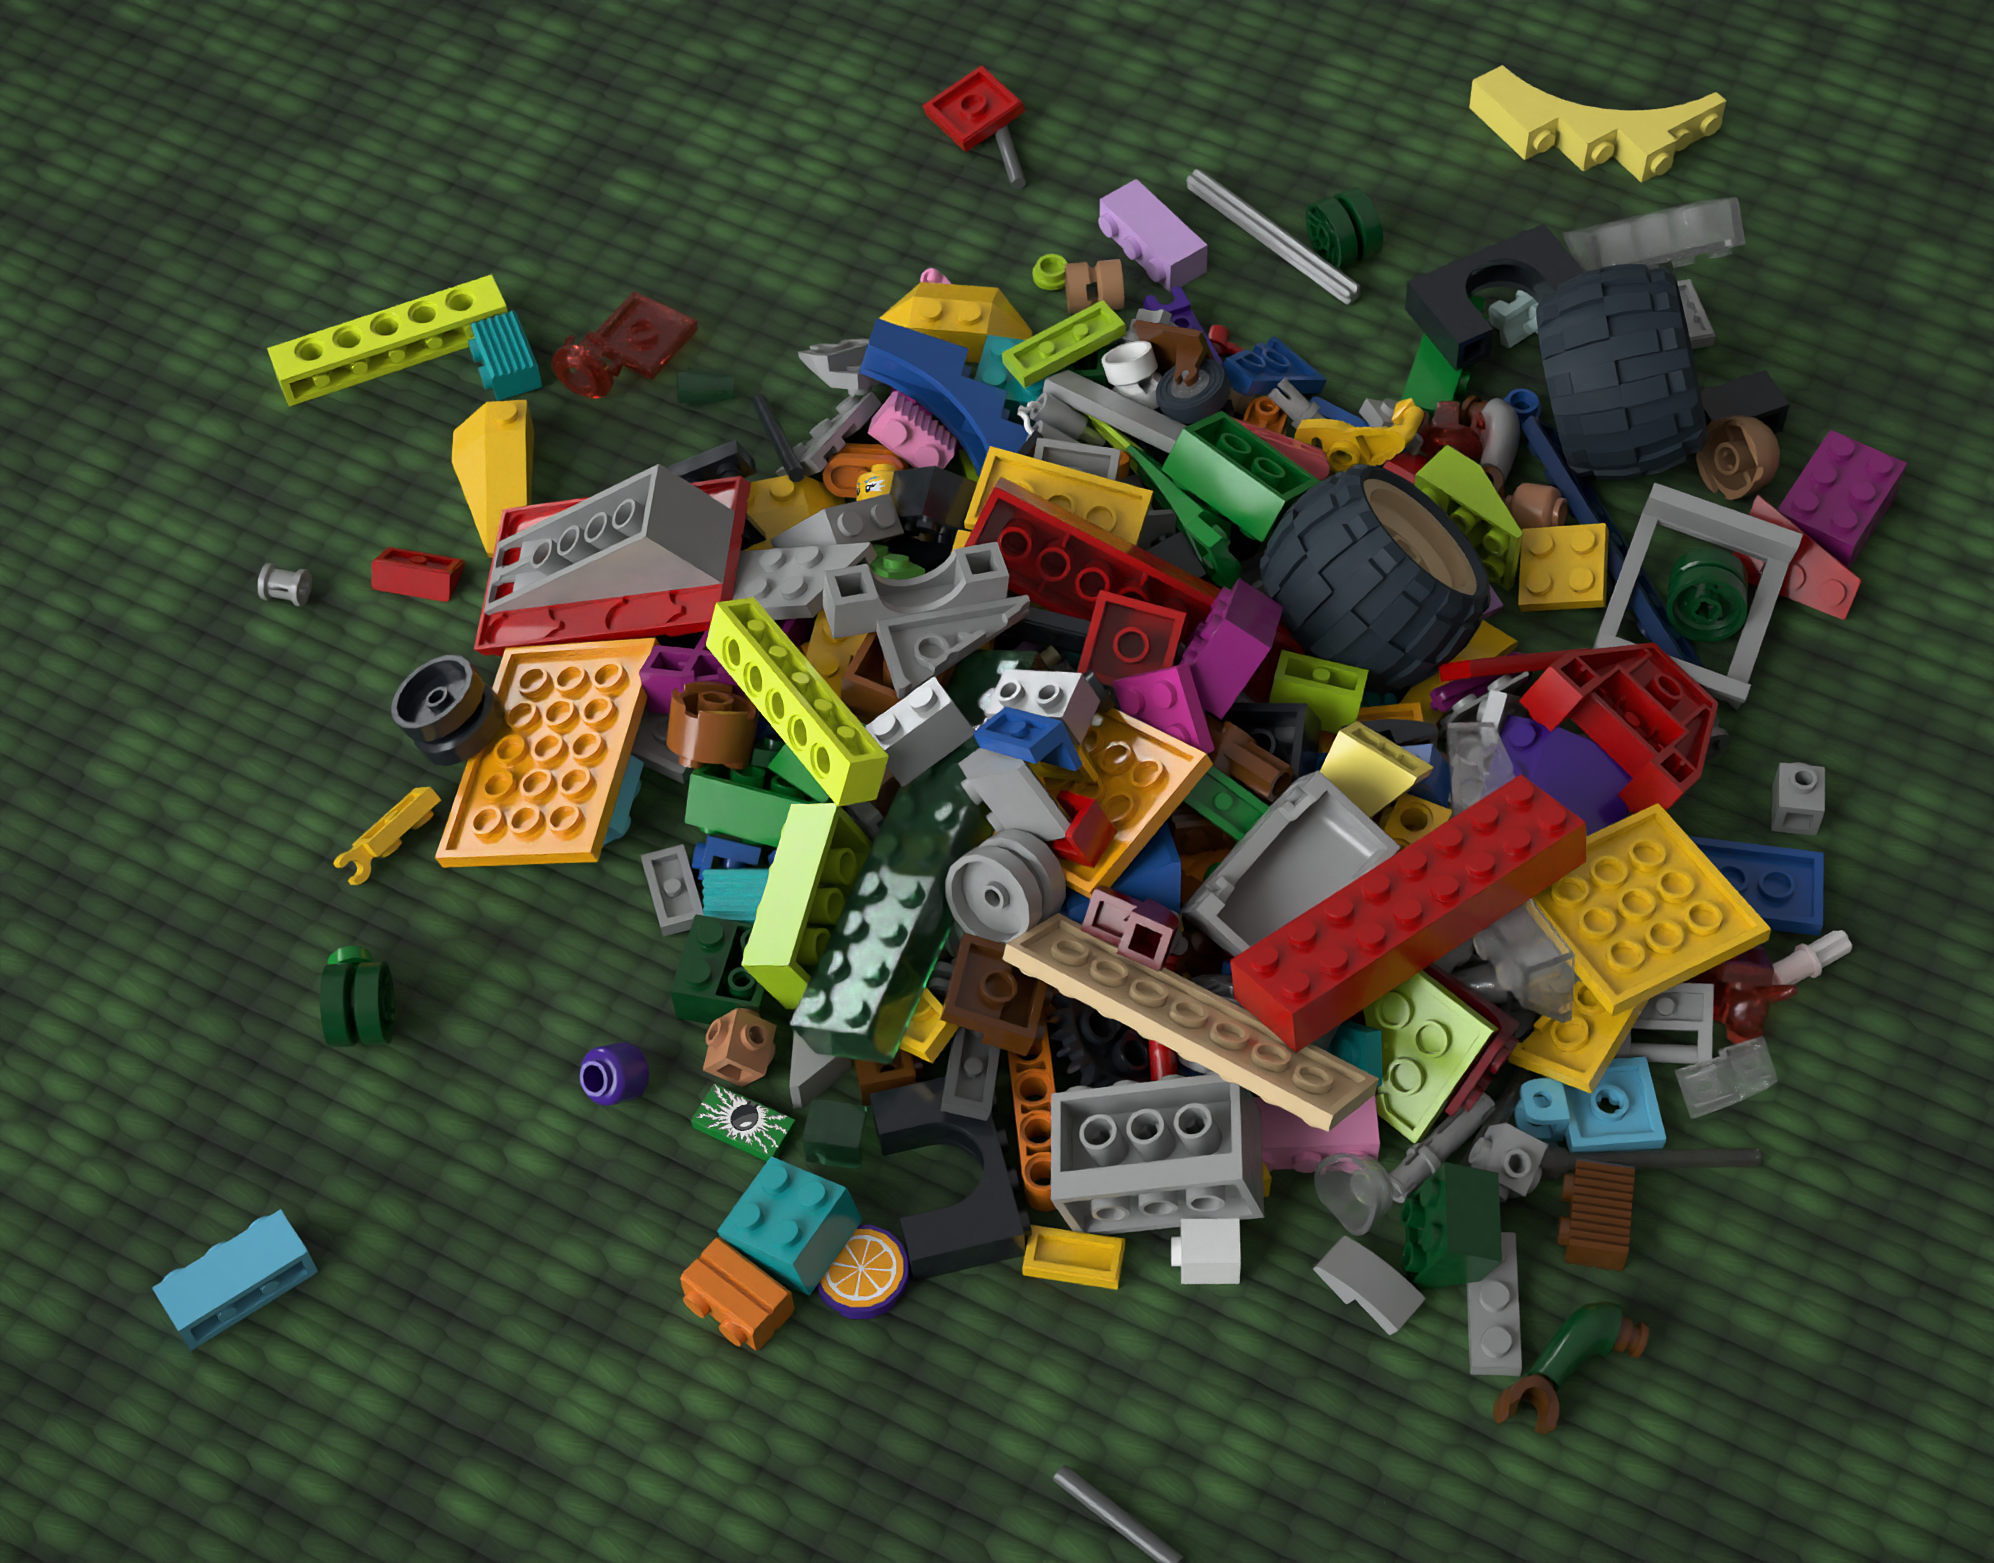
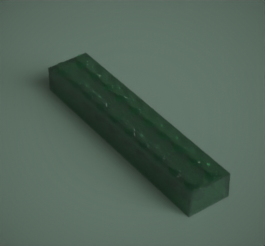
M977 649L957 662L945 691L974 731L989 720L985 711L1005 669L1051 671L1038 652ZM975 736L969 738L904 787L900 785L789 1024L816 1054L887 1064L892 1063L955 921L946 899L945 880L949 869L962 856L992 837L995 831L986 818L992 812L984 800L976 805L960 784L967 777L958 763L980 748Z

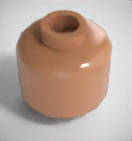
M1522 483L1516 488L1513 495H1508L1505 499L1504 504L1521 531L1526 528L1565 526L1568 502L1567 499L1562 498L1558 488Z

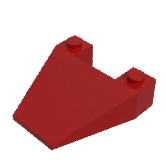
M1654 642L1568 652L1551 664L1519 700L1528 709L1530 716L1551 732L1571 718L1633 778L1617 795L1626 804L1632 815L1657 803L1668 812L1701 778L1718 707V702Z

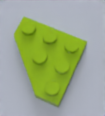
M1423 970L1363 1009L1366 1026L1381 1030L1383 1086L1377 1087L1378 1095H1375L1378 1115L1414 1144L1423 1140L1499 1030Z

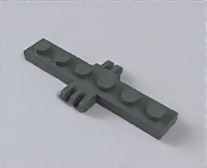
M956 958L952 959L951 964L945 962H934L932 964L931 975L934 978L930 979L928 987L932 994L946 997ZM960 1026L952 1036L941 1111L987 1121L992 1108L1000 1048L981 1043L983 1033Z

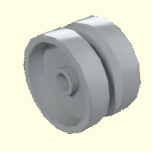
M1018 829L999 831L979 847L969 851L951 865L945 880L947 902L953 917L966 933L1005 945L1057 914L1061 910L1066 898V879L1059 860L1044 842L1033 834Z

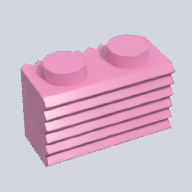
M893 391L874 415L867 432L914 468L936 466L944 469L955 455L958 439L951 435L949 430H945L944 425H939L938 420L932 421L931 415L926 416L925 410L919 411V405L913 406L912 401H906V396H900L899 391Z

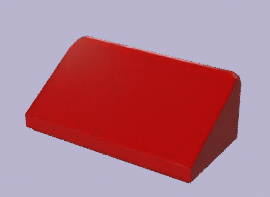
M388 547L372 561V588L378 591L448 602L453 596L462 575L465 561L459 558Z

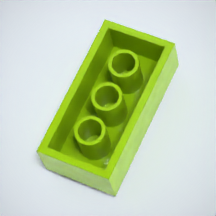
M835 803L791 804L786 823L781 830V839L774 861L769 868V877L762 900L756 910L753 929L743 953L741 965L785 1009H796L797 1005H803L810 1009L833 1010L879 853L878 847L842 807H838Z

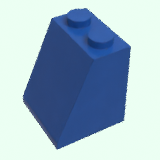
M1167 821L1163 823L1110 888L1141 902L1150 898L1169 910L1175 911L1180 916L1181 861ZM1066 886V898L1058 913L1082 925L1091 899Z

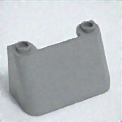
M1316 771L1295 780L1277 798L1181 908L1180 913L1195 927L1236 957L1392 857L1400 849V846L1320 771Z

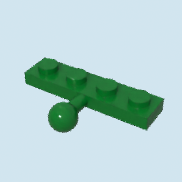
M1213 765L1182 801L1237 841L1236 845L1269 809L1268 805ZM1221 862L1214 863L1207 868L1204 873L1203 882Z

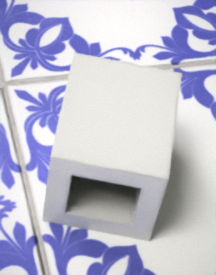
M1239 1218L1181 1219L1180 1237H1171V1266H1181V1284H1239L1241 1267Z

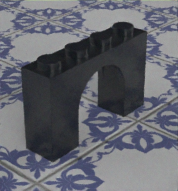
M1542 224L1407 281L1405 310L1453 369L1457 371L1490 357L1493 327L1469 300L1470 297L1487 288L1510 287L1529 294L1539 303L1543 294L1556 292L1558 284L1586 271L1545 224Z
M946 1077L870 1094L872 1115L882 1156L930 1145H950L969 1153L983 1170V1175L977 1188L963 1201L949 1207L900 1218L903 1242L913 1282L1025 1256L1024 1237L1032 1236L1027 1210L1025 1207L1017 1209L1014 1195L1020 1194L1016 1169L1014 1166L1006 1167L1003 1154L1009 1152L1004 1126L994 1125L992 1113L998 1112L995 1092L993 1094L991 1113L987 1121L941 1111Z

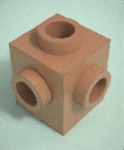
M737 1008L714 1020L706 1035V1043L709 1046L703 1071L740 1087L765 1076L767 1066L775 1054L773 1039L777 1025L761 1019L760 1014L744 1008Z

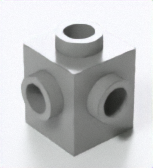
M1508 1123L1492 1125L1488 1127L1484 1138L1478 1139L1469 1155V1163L1472 1164L1471 1167L1498 1173L1500 1202H1506V1199L1526 1197L1527 1193H1531L1535 1189L1542 1174L1539 1164L1548 1144Z

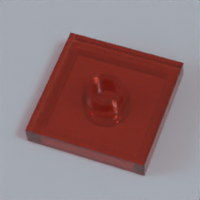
M633 291L589 338V350L653 380L698 330L697 320Z

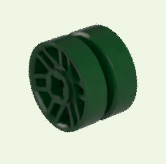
M1359 187L1347 189L1335 194L1333 197H1327L1311 203L1307 207L1306 227L1312 247L1316 254L1337 269L1344 268L1353 264L1356 260L1361 261L1381 252L1383 247V230L1379 215L1369 196Z
M1700 548L1681 556L1674 563L1669 575L1667 617L1672 627L1684 637L1699 642L1720 641L1735 634L1742 627L1747 615L1748 573L1744 564L1733 554L1717 548Z
M386 961L361 962L357 971L352 963L325 965L320 983V1014L323 1034L330 1048L355 1046L359 1037L365 1046L391 1043L395 1026V996L391 971Z

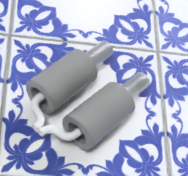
M1047 392L1041 394L1036 401L1029 402L1027 407L1020 405L1017 414L1023 418L1024 427L1029 433L1026 441L1035 430L1041 433L1044 439L1080 443L1076 440L1081 438L1091 445L1101 447L1106 441L1097 431L1087 426L1088 417ZM1030 411V418L1037 422L1033 427H1031L1029 416L1026 414Z

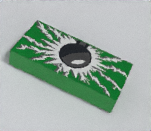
M715 1083L691 1119L694 1129L766 1162L771 1156L774 1158L779 1157L797 1128L795 1119Z

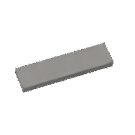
M1070 370L1045 379L1043 392H1047L1065 404L1169 454L1182 429L1187 427Z

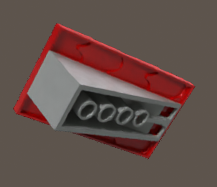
M657 464L592 497L503 509L474 650L484 656L494 654L502 657L505 649L509 647L642 639L665 634L674 637L710 630L715 604L733 599L736 581L735 570L738 568L742 543L741 534L744 531L748 506L747 499H749L751 482L741 476L689 483L662 465Z

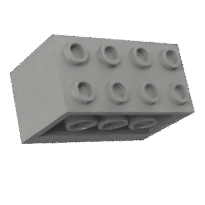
M1214 1071L1208 1072L1207 1075L1193 1077L1167 1075L1159 1081L1143 1083L1124 1080L1116 1082L1113 1086L1101 1088L1075 1086L1069 1088L1067 1092L1051 1093V1201L1072 1231L1096 1235L1181 1227V1219L1239 1218V1220L1265 1218L1261 1111L1250 1090L1223 1080Z

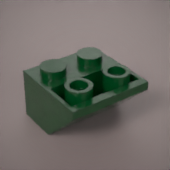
M695 914L670 989L677 1019L711 1025L714 1020L737 1008L760 1012L766 989L741 965L744 949L749 941L754 924Z
M1444 1162L1403 1202L1400 1222L1405 1227V1246L1402 1251L1401 1266L1406 1271V1280L1418 1291L1482 1281L1502 1262L1499 1175L1497 1172Z

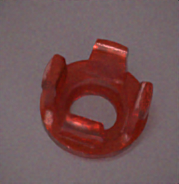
M590 331L577 346L574 345L575 337L569 335L565 339L563 346L556 351L552 358V367L556 376L569 390L588 398L606 396L613 387L614 376L618 377L622 370V359L616 358L609 366L601 359L607 339L597 333ZM569 368H575L577 370L574 373H572Z
M1456 401L1438 402L1433 420H1431L1429 413L1424 411V418L1421 422L1422 427L1417 432L1423 439V444L1420 447L1422 452L1433 458L1446 445H1449L1471 460L1481 455L1484 447V441L1481 437L1482 430L1486 429V420L1481 412L1475 413L1469 428L1459 424V403Z

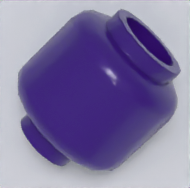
M628 1042L595 1047L585 1055L581 1063V1086L594 1103L602 1106L616 1105L635 1100L644 1093L648 1085V1062L642 1051Z

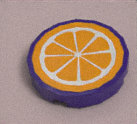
M859 1225L816 1286L821 1301L829 1308L831 1307L839 1311L840 1315L850 1319H871L888 1312L897 1304V1299L901 1297L903 1291L905 1293L909 1284V1260L902 1243L887 1230L873 1225Z

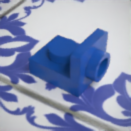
M707 834L705 843H696L691 868L698 869L697 878L704 880L702 873L704 870L711 869L713 856L721 857L719 865L728 868H746L747 863L758 865L761 848Z

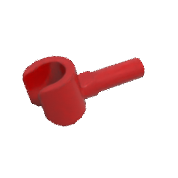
M1213 325L1210 327L1208 338L1219 357L1225 355V353L1234 355L1246 350L1229 342L1230 332L1226 327Z

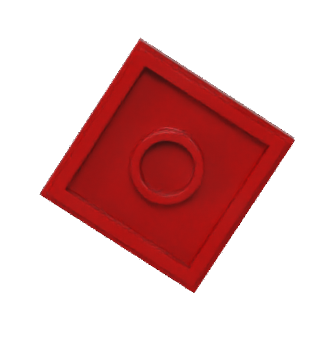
M983 65L923 105L925 114L965 152L1026 112L1023 102Z

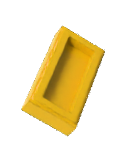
M1031 1225L1032 1236H1028L1022 1267L1024 1276L1118 1290L1125 1252V1239Z

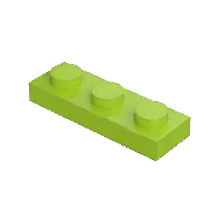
M1101 300L1002 352L1003 365L1026 388L1125 336L1126 325L1107 303Z

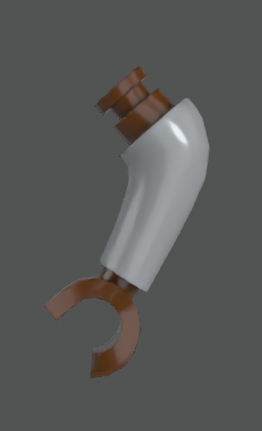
M1470 395L1462 404L1459 419L1461 422L1467 425L1471 424L1472 427L1476 428L1478 438L1483 440L1484 448L1480 465L1505 503L1504 484L1518 451L1521 436L1520 420L1511 404L1499 398H1494L1490 402L1486 400L1481 401L1479 397Z

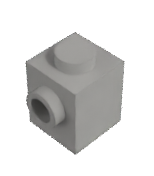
M1800 762L1791 764L1779 763L1772 785L1771 831L1816 836L1825 812V767L1809 766Z

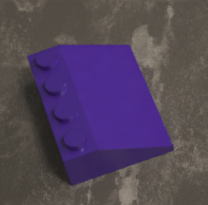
M1508 714L1479 801L1522 774L1586 822V836L1627 817L1629 810L1617 795L1633 778L1596 742L1560 727L1551 732L1535 720Z

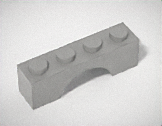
M997 542L954 549L948 559L939 567L924 575L910 579L896 580L881 577L868 564L824 571L822 605L833 639L876 632L877 620L1007 598L1009 573Z

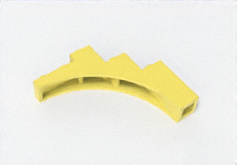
M1502 65L1473 80L1469 108L1524 160L1538 153H1543L1555 145L1577 167L1585 171L1597 164L1606 162L1613 156L1643 183L1656 175L1659 176L1667 172L1672 167L1674 152L1681 151L1689 144L1705 136H1710L1720 129L1726 100L1715 92L1686 104L1662 109H1602L1573 103L1547 94L1518 78Z

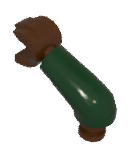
M1613 1302L1588 1303L1578 1308L1560 1326L1527 1373V1377L1520 1379L1497 1396L1493 1404V1417L1497 1425L1517 1414V1407L1520 1398L1530 1401L1537 1409L1538 1418L1534 1431L1543 1435L1556 1429L1559 1416V1401L1555 1392H1558L1576 1370L1591 1356L1600 1355L1606 1357L1611 1350L1622 1353L1625 1349H1628L1630 1357L1639 1358L1647 1344L1649 1325L1639 1322L1634 1326L1632 1318L1622 1315L1621 1305Z

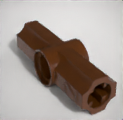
M1203 711L1215 749L1207 753L1214 767L1232 780H1238L1247 788L1252 789L1261 797L1271 802L1291 785L1294 770L1290 765L1258 746V743L1250 735L1228 721L1221 723Z

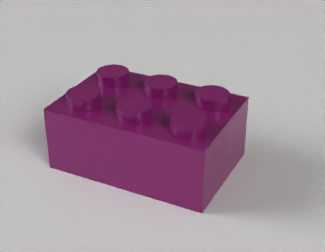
M1830 430L1777 510L1850 569L1897 496L1907 463Z
M1240 578L1231 590L1225 586L1221 589L1210 607L1211 612L1205 620L1207 624L1200 621L1186 642L1188 645L1181 656L1183 659L1179 664H1189L1201 706L1221 720L1272 648L1283 606Z

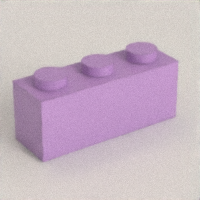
M1137 179L1100 199V217L1098 222L1104 235L1108 238L1112 237L1123 248L1128 258L1136 260L1146 270L1149 277L1154 282H1159L1169 293L1172 292L1173 287H1182L1207 272L1208 245Z

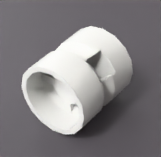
M1134 341L1122 344L1111 349L1102 357L1101 360L1108 382L1115 385L1112 391L1152 410L1159 407L1156 398V387L1162 376L1156 372L1158 364L1150 342Z

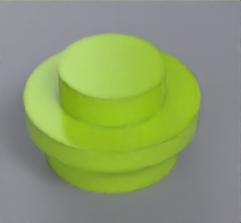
M1047 254L1039 258L1032 272L1034 283L1045 290H1058L1065 287L1066 260L1057 254Z

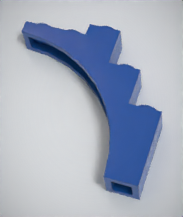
M876 318L859 373L890 385L917 401L937 417L958 439L973 462L978 477H980L990 446L1014 453L1020 450L1026 442L1029 433L1024 426L1007 421L1010 409L1004 408L1007 395L1006 390L968 378L971 367L964 365L968 348Z

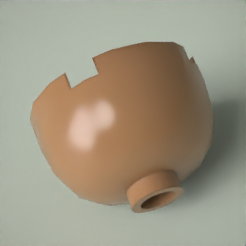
M1744 415L1721 418L1711 421L1707 425L1708 440L1702 451L1696 454L1699 473L1706 486L1713 493H1716L1719 488L1727 496L1725 499L1729 500L1749 496L1763 490L1775 477L1780 465V449L1777 438L1772 430L1762 421Z

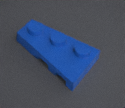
M1276 336L1269 338L1266 345L1262 342L1256 344L1252 352L1243 350L1226 358L1222 366L1231 382L1232 389L1247 397L1256 394H1269L1273 388H1277L1282 394H1285L1277 386L1285 377L1301 394L1321 393L1327 382L1323 375Z

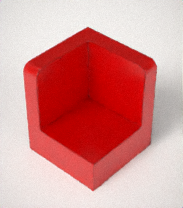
M1061 790L1056 799L1070 817L1068 820L1070 826L1065 832L1066 838L1056 839L1051 848L1058 858L1094 869L1116 835L1117 830L1095 799Z

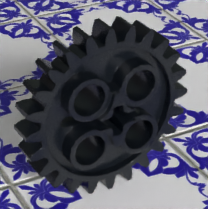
M1060 992L1053 996L1050 1004L1058 1010L1048 1015L1047 1020L1058 1025L1059 1030L1052 1033L1050 1039L1062 1041L1064 1047L1057 1052V1056H1069L1072 1062L1067 1072L1071 1074L1079 1070L1082 1073L1080 1086H1087L1094 1082L1095 1088L1110 1087L1116 1082L1124 1080L1136 1081L1138 1083L1151 1082L1149 1039L1142 1037L1136 1030L1116 1019L1102 1016L1097 1009L1076 998L1067 997Z

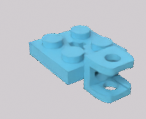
M1646 1056L1613 1059L1592 1094L1551 1078L1527 1081L1521 1086V1100L1515 1104L1513 1110L1517 1129L1542 1142L1563 1141L1565 1136L1569 1155L1661 1149L1667 1140ZM1601 1098H1608L1611 1105H1619L1620 1109L1610 1114L1602 1111L1598 1106L1600 1105Z

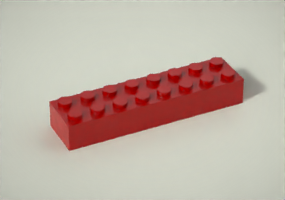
M1000 477L995 484L964 546L997 542L1009 573L1008 589L1021 596L1028 595L1030 601L1052 612L1091 621L1099 590L1187 613L1188 617L1181 638V642L1186 646L1188 645L1186 644L1188 638L1198 623L1201 621L1207 624L1205 620L1211 612L1210 607L1221 591L1218 587L1003 477ZM1280 620L1272 648L1242 690L1243 693L1256 703H1269L1281 651L1284 650L1302 655L1305 653L1302 646L1292 637Z
M1520 774L1232 958L1230 962L1235 1000L1295 1053L1299 1052L1586 862V822Z

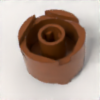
M709 681L686 683L684 685V692L679 693L677 687L672 691L666 744L672 752L679 755V763L685 767L701 768L705 766V763L723 764L732 769H744L748 767L749 758L753 754L759 710L746 694L745 697L733 694V685Z

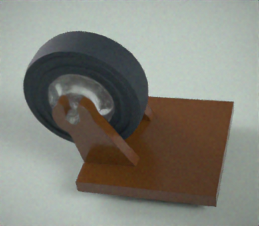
M1136 320L1133 326L1139 340L1151 343L1158 364L1156 372L1162 376L1156 387V398L1162 413L1182 424L1196 423L1217 413L1227 402L1231 387L1225 370L1215 361L1203 332L1192 328L1187 329L1163 323Z

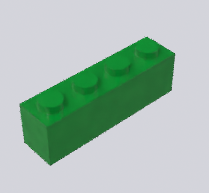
M1473 295L1469 300L1489 323L1490 315L1483 314L1486 298ZM1425 333L1421 339L1401 401L1412 398L1415 406L1423 410L1424 418L1418 428V434L1444 440L1449 424L1457 425L1462 402L1457 401L1459 395L1466 396L1471 372H1467L1468 366L1455 371ZM1477 362L1469 366L1475 367Z

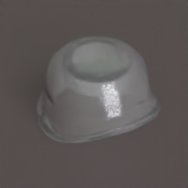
M1337 1153L1324 1158L1316 1166L1314 1183L1320 1201L1350 1234L1361 1236L1368 1233L1374 1226V1223L1392 1206L1394 1191L1391 1178L1384 1166L1375 1158L1365 1154Z

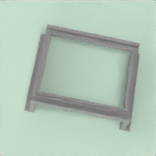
M1654 482L1593 649L1635 645V643L1616 637L1656 524L1765 561L1760 581L1726 676L1669 656L1712 697L1725 701L1738 710L1740 705L1746 701L1751 686L1748 684L1788 565L1798 550L1803 534Z

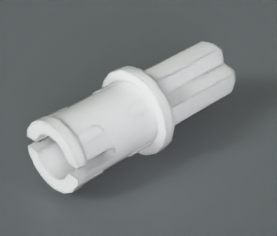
M1843 930L1832 931L1809 945L1801 943L1796 946L1794 953L1764 968V977L1773 991L1779 994L1783 993L1792 985L1809 976L1815 978L1821 975L1823 967L1850 953L1852 944L1848 939V935Z

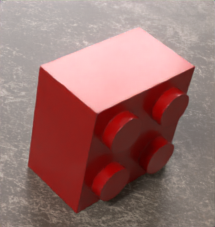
M1099 590L1077 673L1084 674L1091 669L1101 684L1114 687L1113 681L1174 666L1188 617L1187 613Z

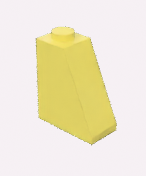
M1356 721L1338 732L1320 772L1372 819L1428 777L1434 767Z

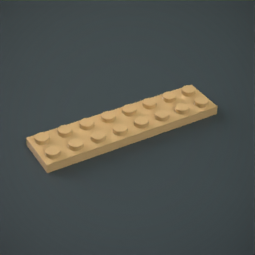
M1060 913L1053 915L1006 943L1003 960L1018 967L1023 974L1057 988L1061 994L1084 1002L1097 1009L1102 1016L1116 1019L1136 1030L1142 1037L1155 1040L1178 1052L1183 1059L1197 1062L1219 1074L1223 1080L1238 1084L1259 1095L1266 1103L1280 1106L1299 1116L1306 1124L1312 1127L1321 1128L1329 1132L1375 1095L1379 1078L1313 1044H1309L1295 1053L1249 1011L1166 968L1158 972L1117 954V946L1081 931V924Z

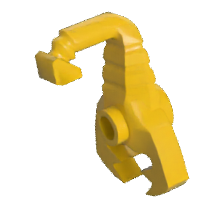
M1412 398L1396 404L1392 417L1394 426L1354 427L1340 420L1305 419L1298 426L1294 439L1315 447L1317 445L1316 437L1321 440L1322 450L1326 453V459L1330 467L1329 474L1323 479L1325 480L1339 471L1353 468L1356 464L1380 466L1386 460L1392 459L1396 454L1404 450L1407 444L1415 437L1424 418V412L1420 407L1415 406Z

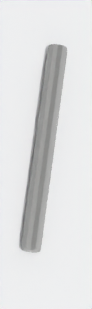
M1196 169L1187 177L1186 181L1189 190L1339 300L1350 305L1359 298L1361 287L1358 283L1204 171Z

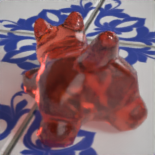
M1705 971L1682 982L1714 984L1713 1020L1724 1023L1727 1029V1039L1738 1045H1747L1759 1041L1764 1036L1763 1025L1775 1002L1786 1001L1798 993V987L1795 984L1772 985L1765 978L1754 974L1733 977L1712 975Z

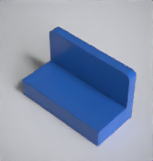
M1005 706L973 732L979 747L1035 764L1041 761L1072 771H1076L1082 766L1080 757L1063 721Z

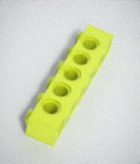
M491 274L269 347L267 350L290 407L469 347L468 340L474 338L471 324L474 321L479 323L481 319L487 320L488 317L502 316L504 312L508 313V310Z
M754 597L717 602L706 642L707 648L838 807L877 799L889 755Z

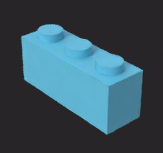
M280 1209L270 1216H263L255 1220L246 1231L228 1242L214 1245L207 1251L205 1256L187 1267L173 1270L165 1276L162 1282L152 1287L188 1348L192 1351L318 1273V1270L308 1250Z

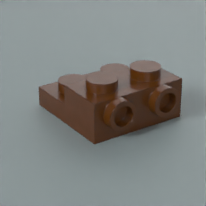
M964 932L958 947L940 1020L983 1033L981 1043L1026 1056L1032 1044L1040 1046L1047 1019L1040 1017L1043 1005H1050L1055 987L1038 978L1023 974L1018 967L1004 961L1005 944Z

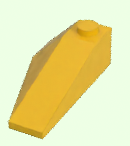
M527 399L486 402L453 432V468L458 476L488 558H493L502 510L531 505L534 428Z

